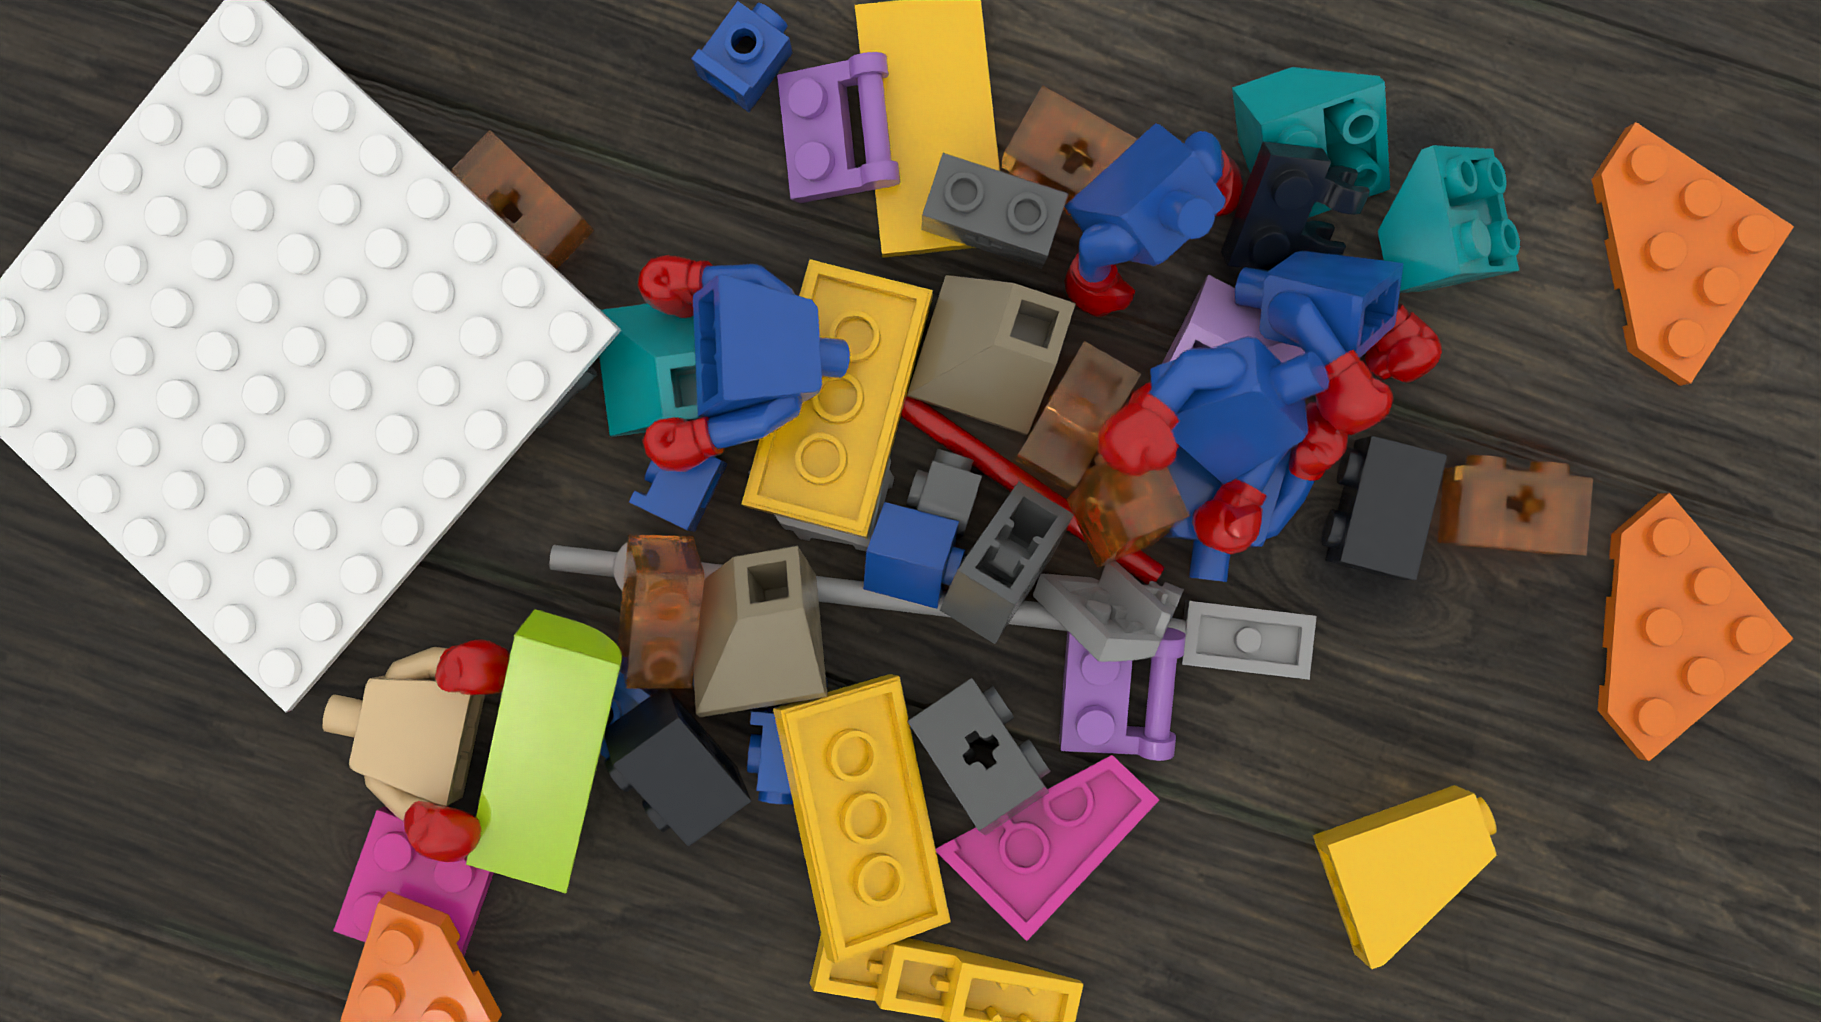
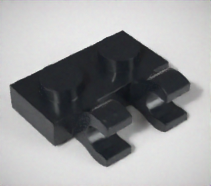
M1263 141L1223 244L1221 254L1228 266L1271 270L1293 253L1300 251L1343 255L1346 248L1345 243L1330 241L1335 230L1334 225L1324 221L1307 222L1314 202L1322 203L1340 213L1350 215L1361 214L1370 193L1369 188L1354 186L1359 174L1356 169L1345 166L1329 167L1331 161L1323 148Z

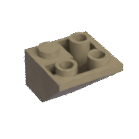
M946 275L907 397L1028 435L1056 367L1076 303L1015 283Z
M798 546L733 557L689 591L696 714L699 717L828 697L817 578L814 570Z

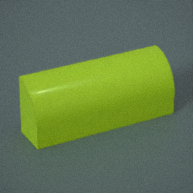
M534 609L514 635L476 815L481 825V838L476 849L468 855L466 865L567 893L622 662V653L617 644L599 630L571 619Z

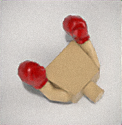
M473 640L450 648L431 647L394 661L387 670L386 675L368 680L363 700L334 694L330 697L324 711L323 730L354 738L349 760L350 768L355 772L363 774L366 787L392 813L404 822L405 833L411 846L419 855L427 859L442 862L461 861L476 849L481 838V825L475 816L463 810L446 806L463 797L485 695L503 692L510 653L507 649L488 640Z

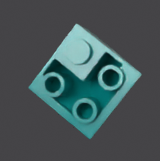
M1290 67L1232 87L1238 141L1250 174L1261 145L1265 141L1323 148L1331 161L1329 167L1345 166L1357 170L1359 174L1354 186L1368 187L1370 190L1368 197L1390 190L1385 82L1380 76ZM1314 202L1309 217L1332 209L1322 203Z
M1433 145L1420 151L1378 229L1384 261L1404 263L1400 293L1422 292L1519 271L1516 255L1520 250V239L1514 223L1508 219L1503 197L1507 186L1506 174L1501 162L1495 157L1493 149Z
M649 304L600 310L621 329L620 333L599 356L610 436L616 437L645 433L655 421L665 418H684L687 421L703 418L698 417L694 316L679 318L675 315H667L652 308Z

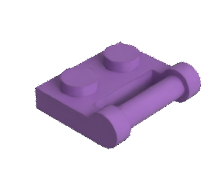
M880 52L860 53L846 61L777 75L791 200L804 203L887 188L900 183L899 164L891 159L883 79L889 75L886 54ZM858 85L866 164L855 168L847 87Z
M1167 628L1155 656L1151 657L1145 727L1127 726L1132 660L1098 662L1067 631L1059 733L1060 750L1137 754L1143 758L1156 761L1173 758L1176 735L1170 731L1176 664L1177 658L1184 656L1186 634L1178 629Z

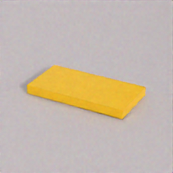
M896 0L855 5L860 53L880 52L887 56L889 75L883 79L888 132L891 159L899 164L900 183L895 186L875 190L882 258L975 248L921 229L922 214L942 153L1000 171L981 0Z
M809 259L799 296L811 299L818 307L820 337L844 339L847 342L850 352L849 366L842 378L822 377L820 393L802 403L800 413L795 419L766 437L759 439L742 505L758 511L868 539L932 302L933 290Z
M893 674L827 692L828 697L797 701L773 708L826 958L835 964L950 923L911 729L907 722L908 715L900 676Z

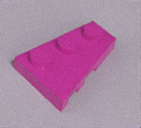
M1113 755L1047 789L1049 791L1048 794L989 834L984 835L977 828H974L935 849L1026 941L1159 801Z

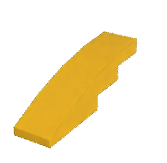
M822 934L820 935L810 979L813 991L876 1001L880 1009L939 1018L944 1022H1075L1083 989V983L1077 979L911 938H905L835 964L826 958Z

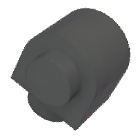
M937 449L929 472L917 469L906 506L916 508L917 511L959 521L957 535L963 537L982 480L981 475L970 472L974 460Z

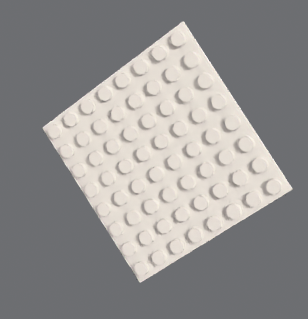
M224 0L1 276L0 438L285 712H289L294 709L620 333L621 329L266 0Z

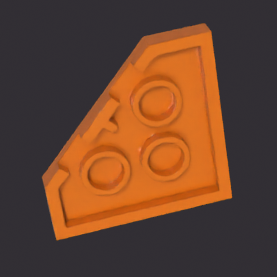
M1635 122L1624 129L1591 180L1596 204L1602 203L1609 239L1604 242L1614 289H1620L1627 320V325L1623 326L1627 351L1679 386L1692 383L1794 226Z
M1661 493L1655 496L1611 534L1609 559H1614L1612 595L1611 597H1606L1602 647L1607 648L1605 685H1599L1598 712L1636 757L1648 762L1793 640L1792 636L1670 493Z
M388 891L377 904L340 1022H498L502 1013L479 970L472 973L456 944L461 936L449 914Z

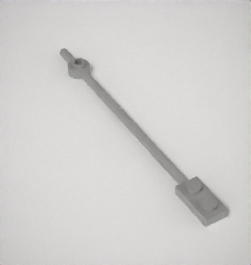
M655 537L632 539L625 543L618 552L553 545L549 562L550 570L614 577L617 585L626 595L644 601L658 599L667 595L675 585L695 587L722 566L721 564L679 560L676 551L670 544ZM647 556L654 557L660 566L658 576L651 581L643 579L638 570L639 563ZM816 576L819 602L950 617L940 611L948 591H943L938 608L936 609L864 590V581ZM1024 600L1009 623L1011 625L1067 631L1039 602ZM1185 600L1183 619L1172 618L1168 625V628L1178 629L1186 634L1184 656L1179 658V664L1310 680L1317 616Z

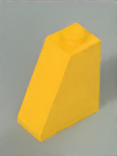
M1453 785L1313 835L1354 954L1369 968L1374 969L1385 965L1497 856L1490 835L1496 834L1497 831L1495 820L1489 806L1482 797L1476 798L1475 793Z

